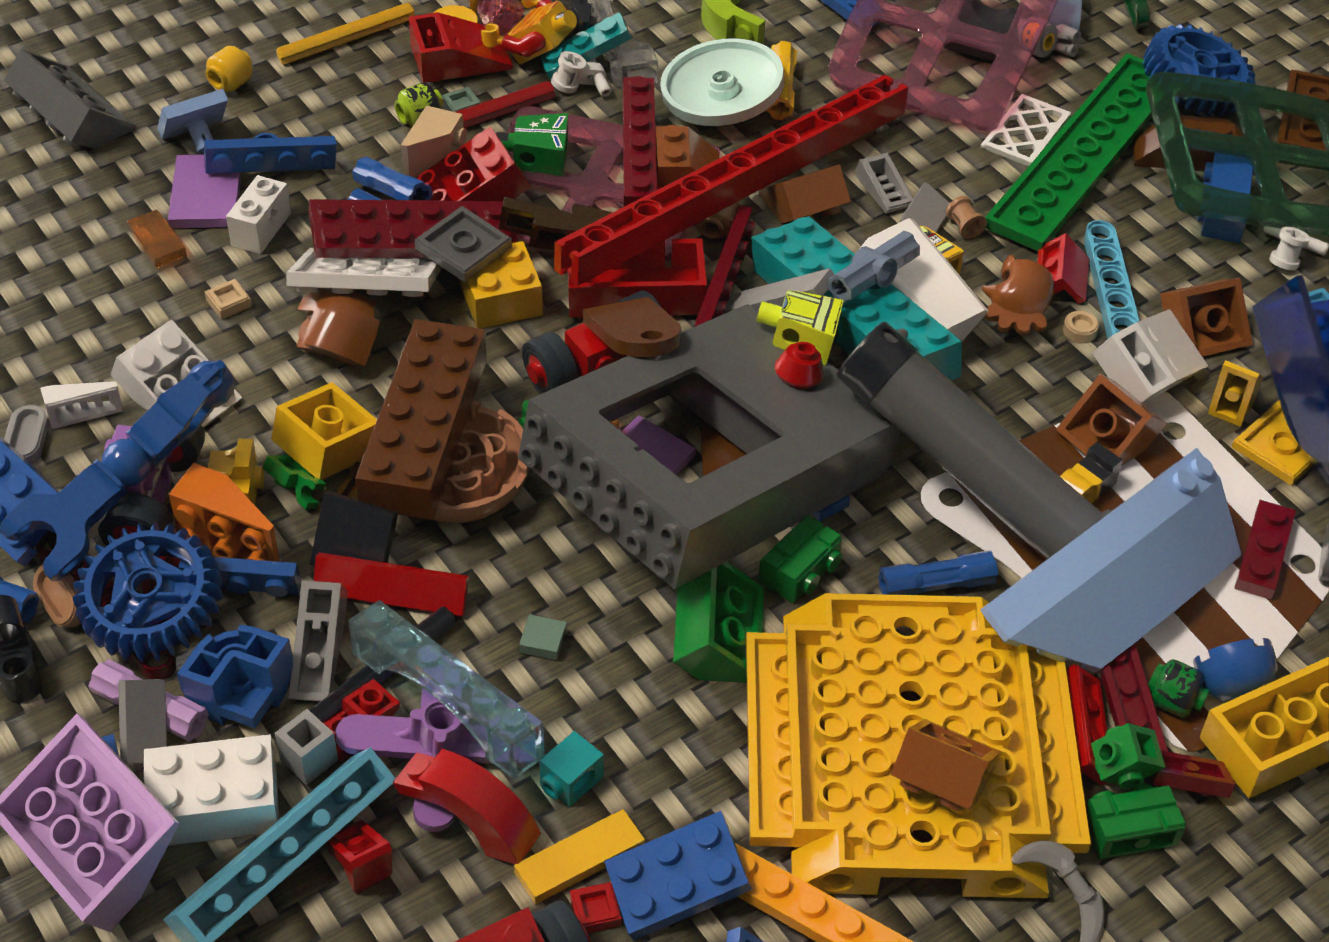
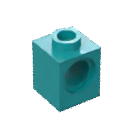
M575 731L539 760L540 785L549 797L560 799L569 808L604 777V754Z

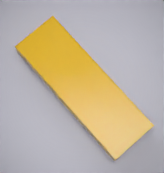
M624 809L522 860L519 864H515L514 873L536 905L605 869V860L645 844V839Z

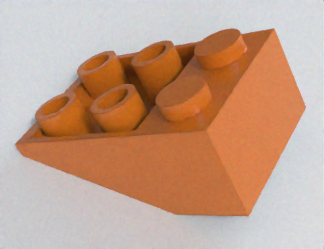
M193 463L169 493L177 532L185 528L190 537L197 535L202 545H207L211 554L216 557L280 562L274 525L226 474Z

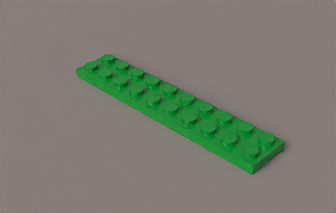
M1128 53L1123 56L985 216L987 220L986 229L1036 251L1042 249L1044 244L1052 240L1168 99L1165 98L1163 91H1156V84L1149 82L1150 76H1146L1144 73L1143 59Z

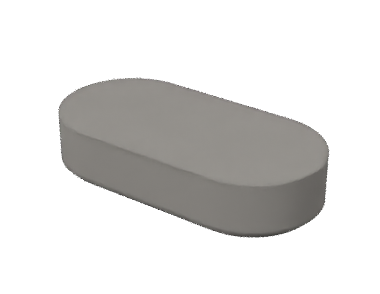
M36 405L18 408L12 413L4 440L31 464L38 461L41 457L46 440L49 421L45 410Z

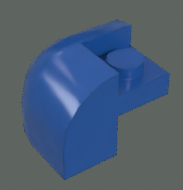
M240 624L238 630L223 632L215 637L208 634L196 646L177 673L181 690L187 699L207 709L209 713L208 719L221 725L227 719L256 728L269 707L272 705L278 708L286 694L293 669V654L288 638Z

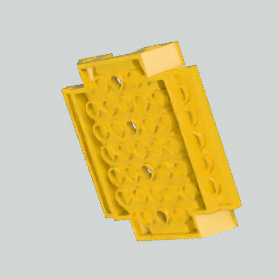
M825 593L783 616V633L747 632L746 678L750 846L800 847L791 851V874L827 894L877 895L881 877L961 879L963 897L1048 898L1046 866L1034 862L1013 864L1011 858L1023 846L1041 840L1060 843L1073 851V853H1088L1091 845L1065 661L1061 662L1037 654V648L1025 644L1016 647L1004 643L980 611L989 603L983 597ZM905 626L911 628L915 634L904 636L895 629ZM904 691H913L917 693L921 697V699L917 701H908L904 699L900 695V693ZM923 719H927L1002 751L977 804L970 810L967 808H963V811L950 809L938 802L939 796L924 790L923 794L909 791L899 785L900 779L890 775L909 727ZM925 830L932 835L933 840L926 843L918 842L911 836V832Z

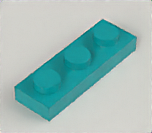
M619 12L605 18L587 30L577 33L554 49L540 55L545 71L551 80L553 74L559 69L558 60L562 52L570 51L577 53L588 62L632 39L625 19Z

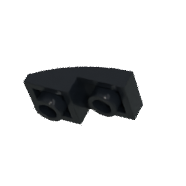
M571 0V11L577 19V24L573 29L575 35L597 24V16H592V4H589L588 0Z

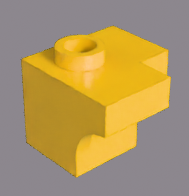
M238 439L237 445L230 450L211 451L208 468L226 474L255 505L257 490L264 487L265 473L263 466H258L253 439Z

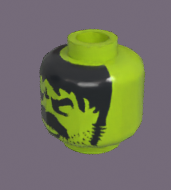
M419 83L401 90L398 94V100L394 103L396 114L401 123L408 124L413 127L426 105L435 108L443 107V99L437 89L433 90L427 83Z

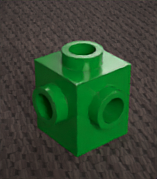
M1127 723L1123 726L1110 728L1106 731L1105 736L1091 743L1095 757V768L1101 781L1119 785L1122 789L1136 788L1145 782V778L1165 768L1155 730Z

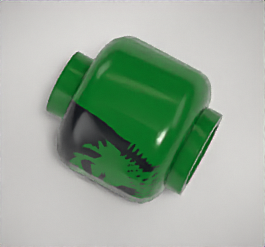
M1175 659L1169 660L1165 665L1159 663L1148 684L1154 706L1180 718L1187 717L1193 709L1200 712L1210 692L1209 689L1203 687L1205 677L1202 671Z

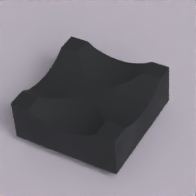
M961 0L957 14L947 28L944 49L983 58L987 61L1002 63L1018 30L1021 10L1015 8L994 9L982 5L976 0Z

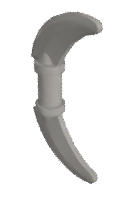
M1043 840L1032 842L1020 848L1012 856V863L1034 862L1055 870L1058 876L1064 879L1074 894V900L1079 904L1081 914L1079 942H1098L1103 931L1105 915L1102 895L1099 891H1094L1091 886L1089 887L1077 870L1073 851L1060 843Z

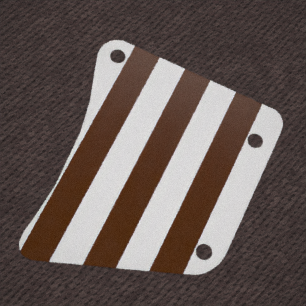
M1165 391L1144 403V405L1166 423L1173 422L1183 426L1186 431L1185 436L1178 440L1170 439L1161 431L1145 452L1121 466L1116 484L1095 500L1092 505L1101 513L1106 509L1114 510L1169 467L1198 448L1202 455L1211 462L1213 469L1221 478L1241 556L1171 615L1135 642L1148 684L1159 663L1165 665L1169 660L1175 659L1194 667L1193 660L1196 656L1199 655L1201 662L1210 658L1208 650L1245 639H1253L1255 646H1264L1263 638L1270 639L1277 660L1329 591V582L1318 579L1322 548L1295 520L1292 524L1272 600L1234 588L1259 500L1277 505L1280 504L1179 401ZM1060 423L1019 440L1059 476L1066 470L1072 469L1086 457L1084 453L1056 430ZM948 472L929 479L922 487L921 502L934 518L984 551H992L996 559L1004 563L1021 578L1046 561L1043 556ZM948 488L958 490L963 496V501L955 507L946 506L939 499L940 492ZM1295 555H1305L1314 561L1316 567L1312 573H1299L1292 568L1290 560ZM1208 694L1202 710L1199 712L1193 709L1185 718L1177 717L1155 706L1163 736L1174 746L1186 751L1204 749L1207 746L1200 739V735L1210 709L1226 702H1222Z

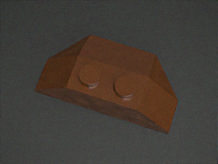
M1165 114L1134 140L1132 146L1134 166L1204 172L1206 162L1212 163L1215 150L1254 157L1252 176H1261L1262 173L1259 150L1229 119Z

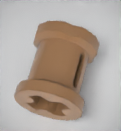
M967 196L955 198L946 208L945 214L952 222L958 225L959 233L963 238H975L984 231L987 220L984 215L975 211L973 203Z

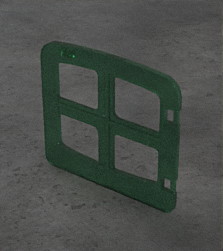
M1158 72L1151 76L1146 84V94L1173 198L1180 211L1189 215L1279 229L1293 227L1306 233L1329 236V205L1288 200L1276 166L1277 163L1329 171V103L1319 98L1295 92L1221 78L1170 72ZM1175 97H1182L1183 100L1197 98L1234 103L1243 136H1233L1183 126ZM1259 108L1287 113L1314 121L1319 127L1326 151L1282 144L1270 140L1267 136ZM1189 149L1248 159L1253 166L1261 196L1226 190L1201 183L1195 175Z

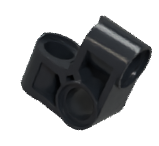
M0 595V682L8 700L23 703L35 698L41 690V682L35 663L36 655L17 601L11 596Z

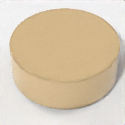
M1074 311L1066 316L1063 333L1073 342L1088 343L1096 338L1099 322L1094 315L1088 312Z

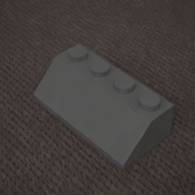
M21 48L4 78V81L14 89L12 94L30 104L29 109L35 114L45 117L47 119L46 125L64 135L62 139L73 147L80 148L83 145L97 149L133 131L136 126L69 66Z

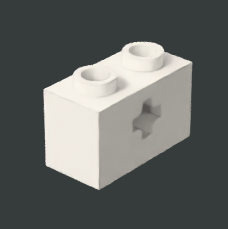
M259 175L255 177L226 215L231 246L258 254L263 252L291 214L287 183Z

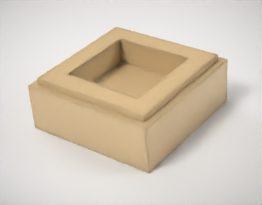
M236 279L204 291L206 301L221 320L252 307L251 298Z

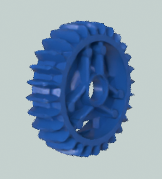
M1178 24L1176 27L1169 25L1167 28H1162L1152 38L1143 56L1144 62L1142 65L1145 68L1144 73L1146 76H1150V83L1156 84V91H1163L1165 98L1170 97L1173 99L1175 105L1179 103L1185 106V110L1193 109L1196 114L1204 112L1207 117L1212 114L1216 117H1221L1223 114L1229 116L1231 113H1236L1242 108L1251 95L1256 76L1252 72L1253 66L1247 64L1248 58L1242 57L1241 50H1235L1232 47L1233 43L1223 41V36L1220 38L1214 36L1213 31L1207 33L1203 31L1202 27L1194 29L1192 25H1188L1186 28L1182 24Z
M154 522L151 529L145 531L139 523L137 532L130 534L126 528H123V537L117 540L108 535L109 545L105 548L95 545L98 555L96 557L85 556L88 568L77 569L81 581L73 583L76 595L72 598L77 609L76 616L80 624L83 625L82 627L86 635L92 638L99 648L105 646L111 656L119 651L124 660H128L132 653L135 652L140 662H143L146 653H152L155 660L158 661L160 651L167 649L174 656V646L180 643L189 649L188 638L191 635L202 638L199 627L201 625L212 626L209 614L219 613L216 601L223 599L220 589L223 584L216 559L212 556L208 546L202 545L197 535L190 537L185 528L176 533L171 523L166 526L164 531H161L158 523ZM157 556L181 559L190 566L182 571ZM115 576L111 604L100 607L103 591L110 579ZM145 579H153L157 582L155 589L150 593L140 594L136 592L137 585ZM175 615L174 617H172L171 619L167 620V621L164 622V623H161V624L156 625V626H152V625H154V624H156V623H159V622H161V621H163V620H165V619H167V618H169V617Z

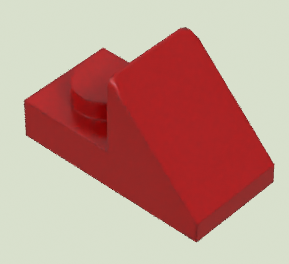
M362 819L339 830L326 842L329 853L343 865L354 893H359L392 875V848L390 843Z

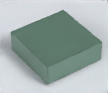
M469 87L442 95L443 107L445 110L452 112L481 103Z
M529 614L519 643V653L557 660L567 631V622Z

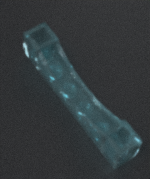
M377 601L349 619L353 655L378 674L385 669L394 671L409 678L431 693L470 731L484 749L486 758L511 778H517L545 757L542 721L382 601Z

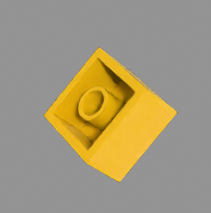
M523 241L512 243V248L466 282L459 279L460 287L476 328L481 329L543 315L542 285Z
M331 382L276 407L271 440L311 475L323 480L354 465L356 461H362L377 419Z

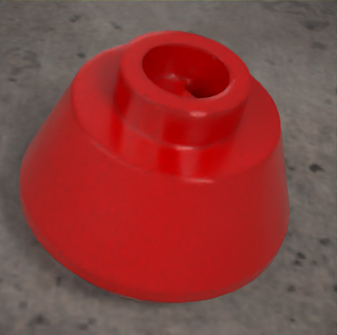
M801 341L789 345L776 360L774 366L780 380L786 385L797 389H809L819 384L824 376L821 354L814 345L808 342Z

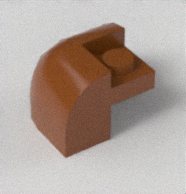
M321 288L317 292H310L302 299L297 310L308 315L300 326L299 340L296 347L307 352L326 354L346 364L365 366L380 323L374 317V306L377 302L354 291L349 294L332 293V288Z

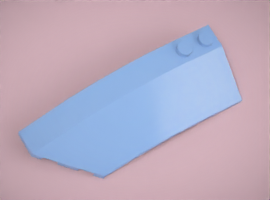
M1198 448L1194 449L984 606L980 611L1004 643L1016 647L1025 644L1037 648V654L1061 662L1069 659L1081 663L1084 670L1093 673L1099 671L1171 615L1241 556L1220 476L1213 469L1211 462L1202 455Z

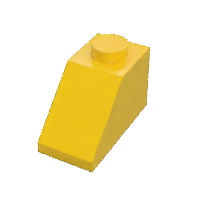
M1225 360L1207 414L1241 427L1256 400L1263 376Z

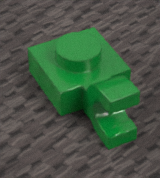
M267 455L263 469L274 478V482L286 489L295 488L296 499L305 510L316 509L318 501L312 497L311 491L324 490L326 483L311 475L289 455Z

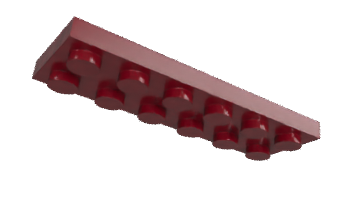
M309 199L308 211L315 258H428L415 249V239L461 206L498 229L504 201ZM498 229L510 237L512 243L517 242L514 232Z

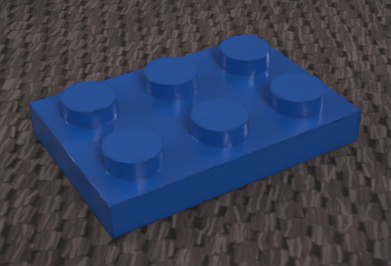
M722 811L604 861L628 934L633 941L752 890Z

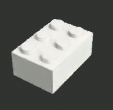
M271 734L144 749V785L180 823L168 846L263 834L279 820L277 768Z

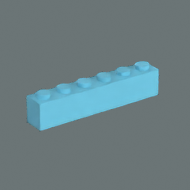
M371 747L353 755L163 920L181 942H214L392 785L396 778Z

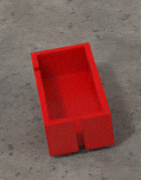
M702 238L672 239L671 268H665V240L579 286L571 282V268H569L567 272L569 317H583V309L617 303L619 300L639 291L650 293L669 315H698L707 291Z

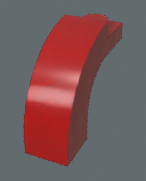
M441 749L436 757L416 752L393 781L399 794L437 804L456 815L471 829L485 855L488 857L519 865L541 835L534 818L526 806L502 781L480 765L454 752Z

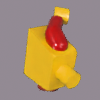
M521 0L523 7L533 8L536 6V8L532 9L505 36H500L498 25L486 24V30H481L483 44L486 47L501 45V49L513 54L519 65L554 49L577 24L575 14L568 10L562 2Z

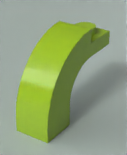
M702 0L701 19L706 30L715 39H745L764 45L766 20L735 6L741 0Z

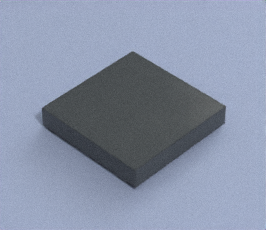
M463 206L415 239L416 250L463 282L469 280L512 248V239Z

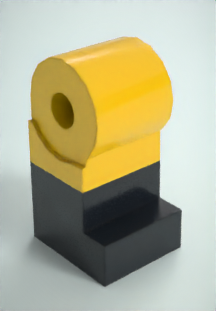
M1096 442L1088 449L1086 457L1072 469L1066 470L1060 477L1092 504L1116 484L1123 460Z

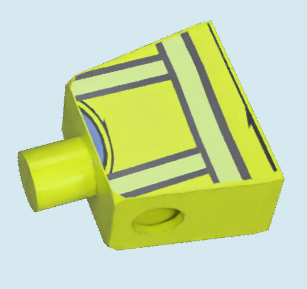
M790 290L786 292L782 307L761 301L756 322L776 327L772 342L775 347L785 350L789 345L797 342L811 343L820 352L822 364L826 365L844 300Z

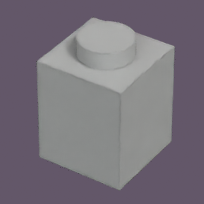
M308 709L275 732L280 761L306 785L338 761L334 733Z

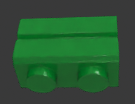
M805 516L760 560L758 575L760 583L773 592L776 590L778 595L790 603L795 602L803 593L810 595L816 589L820 577L826 571L832 573L839 566L843 554L840 553L842 545L841 535L827 526L823 527V524L812 516Z
M1143 784L1134 788L1131 792L1114 794L1113 791H1103L1089 799L1086 806L1089 835L1098 859L1178 846L1186 828L1180 809L1176 807V800L1170 786L1154 788L1151 784Z

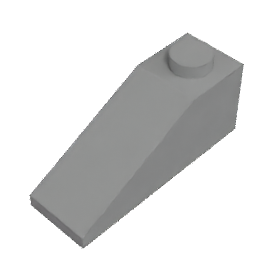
M301 582L293 669L288 698L290 700L320 702L332 692L344 632L348 591L341 583Z

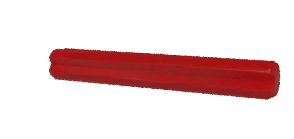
M545 81L456 111V113L463 114V128H468L553 99L555 97V89L550 81Z

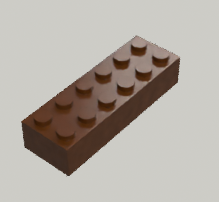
M414 320L355 477L358 500L398 512V515L434 519L487 361L485 329Z

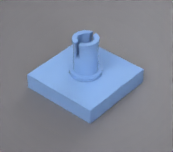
M224 89L162 107L157 128L162 140L190 132L197 153H204V140H213L208 125L221 122L228 99Z

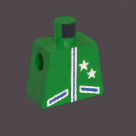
M568 113L519 116L516 118L514 133L496 132L508 151L513 152V158L522 171L555 176L565 175L569 139Z

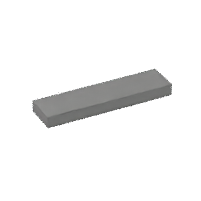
M829 268L733 293L730 300L725 301L727 302L725 313L749 304L759 312L761 301L782 307L786 292L790 290L824 296L828 291V279L835 274Z

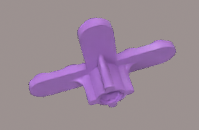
M436 653L425 661L421 708L412 710L410 718L356 714L343 718L336 728V742L340 749L349 754L355 755L371 747L377 756L412 758L416 752L436 757L441 749H445L473 762L526 765L535 761L540 753L541 739L538 733L528 726L472 722V714L461 712L463 664L459 658L449 653ZM414 798V820L422 829L430 832H439L448 828L453 823L455 815L437 804Z

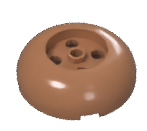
M473 400L433 521L444 523L477 521L503 509L520 492L527 479L529 467L518 459L523 428L510 414L502 409L496 412L481 407L480 401Z

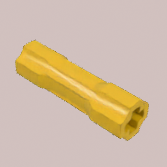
M780 41V43L771 46V49L779 56L782 62L785 80L781 95L766 110L773 119L783 120L787 116H792L794 110L793 73L796 68L797 50L793 48L791 42Z

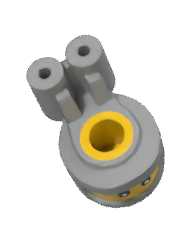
M1030 19L1025 21L1019 28L1017 41L1024 51L1041 58L1048 56L1053 50L1074 57L1078 53V46L1075 43L1080 40L1081 31L1064 24L1055 26L1039 19Z

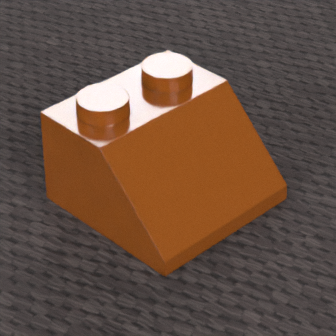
M676 125L656 126L657 190L719 159V152L690 127Z
M840 164L783 181L758 191L760 197L781 223L808 216L812 218V214L821 212L822 216L826 217L841 212L840 205L851 202Z
M1241 278L1217 280L1160 293L1163 311L1168 309L1172 311L1202 357L1253 345Z
M1099 374L1056 430L1085 455H1087L1088 449L1096 442L1100 443L1123 460L1122 466L1145 452L1167 423L1116 381Z
M923 719L908 728L890 775L900 779L899 785L909 791L923 794L924 790L939 796L938 802L950 809L963 811V808H967L970 810L977 804L1002 751L932 721Z

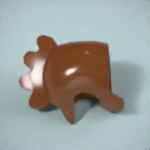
M1009 255L1003 262L1001 269L1004 282L998 285L982 287V291L991 299L992 303L988 306L987 309L989 311L984 318L989 322H998V330L1004 333L1009 332L1012 328L1020 335H1028L1030 329L1042 332L1047 326L1046 318L1043 315L1051 303L1054 294L1053 276L1047 268L1037 262L1016 259L1014 255Z

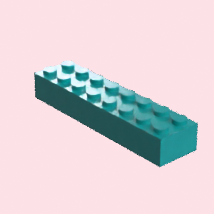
M809 216L798 218L786 225L770 228L761 234L752 236L753 270L768 284L829 268L836 274L849 266L855 253ZM890 284L885 288L873 285L842 305L833 341L847 354L850 355L881 322H887L897 331L902 328L907 330V340L918 349V352L951 381L961 377L962 341L894 285ZM830 290L824 294L826 297L834 298Z

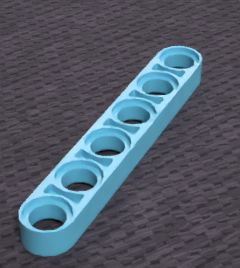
M1095 220L1087 225L1084 245L1089 257V265L1107 339H1109L1112 335L1121 331L1115 327L1116 325L1129 327L1138 322L1139 317L1116 229L1107 221ZM1099 233L1107 236L1108 238H1097L1092 234ZM1098 256H1108L1111 257L1113 260L1104 261L1099 259ZM1112 278L1117 280L1119 283L1110 284L1105 282L1103 279ZM1117 301L1123 303L1125 307H1115L1109 302Z

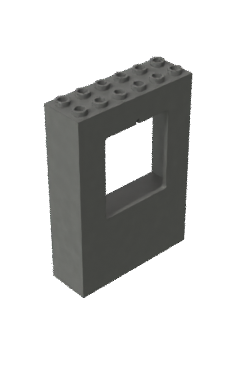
M749 304L682 332L681 345L670 353L653 357L627 356L533 397L528 402L518 459L674 589L800 522L805 516L813 515L886 475L900 434V430L871 404L868 405L838 379V369L828 362L826 365H823L824 376L822 381L809 389H797L783 383L774 368L776 360L784 352L783 349L772 344L776 327L756 322L758 311ZM671 394L747 454L691 483H686L644 449L638 451L639 445L610 422Z

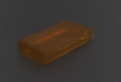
M158 209L127 221L129 231L156 268L187 256L185 246Z

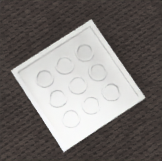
M309 248L286 272L287 286L297 287L298 292L306 293L317 292L318 287L332 288V293L336 294L353 293V289H367V294L386 295L388 290L402 291L403 296L418 297L423 296V292L430 290L442 267L430 258H315L314 248Z

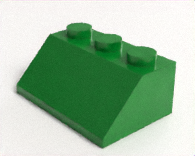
M727 561L677 588L673 663L699 680L747 683L746 634L747 632L763 633L764 588Z

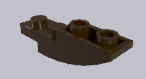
M505 197L498 229L530 236L529 247L554 251L556 241L613 212L573 203L571 212H566Z

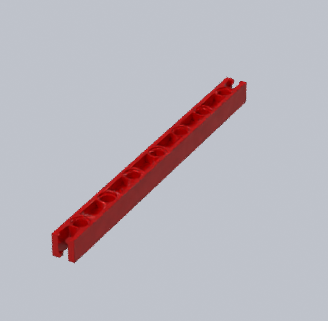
M883 75L555 242L554 271L564 275L571 268V282L577 286L905 114L909 87L900 84L898 88L890 91V86L893 85L894 80L887 75Z

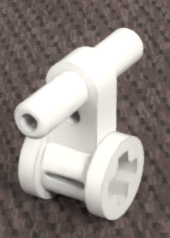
M565 51L560 54L558 60L559 69L553 74L551 79L552 85L557 90L564 93H574L577 91L579 84L595 85L602 97H607L611 94L612 90L606 80L607 74L603 66L597 63L595 58L586 62L581 55L574 52Z
M1267 221L1263 229L1264 233L1281 239L1277 250L1272 251L1269 260L1274 265L1286 270L1298 269L1300 264L1298 257L1302 248L1322 256L1326 255L1329 249L1328 243L1310 237L1306 234V231L1296 227H1284L1272 221Z

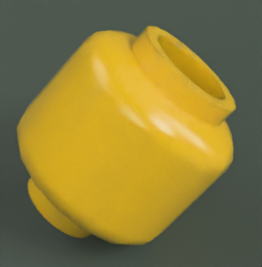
M235 46L224 47L209 57L206 63V77L209 83L218 90L224 89L226 92H232L249 81L253 73L250 56L247 52Z

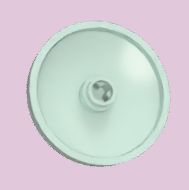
M732 38L708 41L685 50L667 65L662 74L660 86L665 106L676 117L697 125L722 126L751 119L767 110L781 95L785 80L782 62L772 49L755 41Z

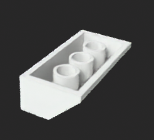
M908 218L869 237L861 247L867 246L876 249L902 231H907L914 235V239L920 245V256L899 268L891 284L961 341L965 339L989 311L914 219Z

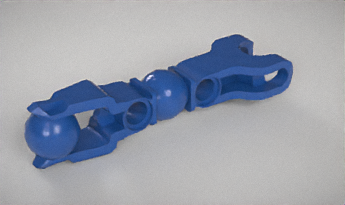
M221 360L203 361L195 365L186 378L163 392L158 397L156 403L125 432L126 439H119L108 445L102 455L101 462L96 459L93 464L84 469L56 494L41 493L24 498L3 519L0 532L12 541H20L35 530L47 529L57 535V544L44 560V574L51 581H60L85 560L90 546L88 536L90 529L127 493L125 487L134 486L142 482L150 472L151 463L156 466L182 442L191 438L214 408L228 402L234 392L235 381L233 374L226 367V364Z

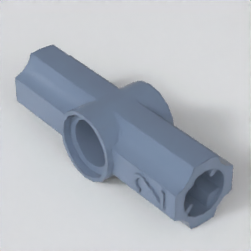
M902 231L876 249L867 246L861 247L853 256L849 266L828 279V290L832 292L834 298L844 300L843 304H845L873 285L882 288L888 287L895 279L899 268L920 256V245L914 239L913 234Z

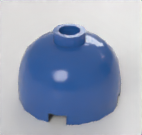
M1263 638L1264 646H1255L1253 639H1245L1208 650L1210 658L1201 662L1199 655L1196 656L1193 664L1196 669L1203 672L1205 677L1203 687L1210 690L1209 695L1222 702H1228L1275 681L1278 667L1271 640Z

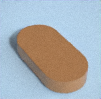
M42 564L36 571L33 579V589L38 593L39 601L56 625L63 627L78 626L80 622L76 616L77 609L72 598L76 595L73 583L76 581L70 573L60 581H51L44 574Z

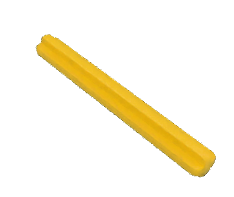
M404 3L278 47L276 50L278 60L282 65H286L408 22V17L415 16L414 9L409 3Z

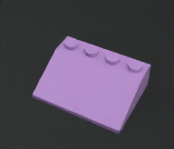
M78 713L0 795V825L82 922L108 932L141 899L180 824Z

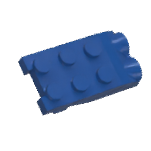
M0 436L1 526L3 519L27 496L41 493L52 495L59 491ZM35 530L20 541L9 540L0 532V547L16 562L26 566L37 553L34 546L48 530Z

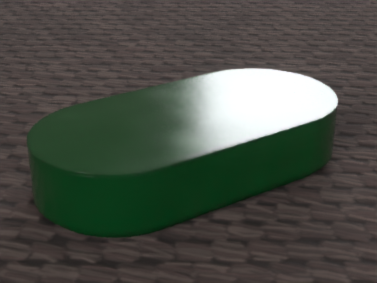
M1124 0L1125 8L1133 27L1136 30L1148 28L1149 9L1147 1Z

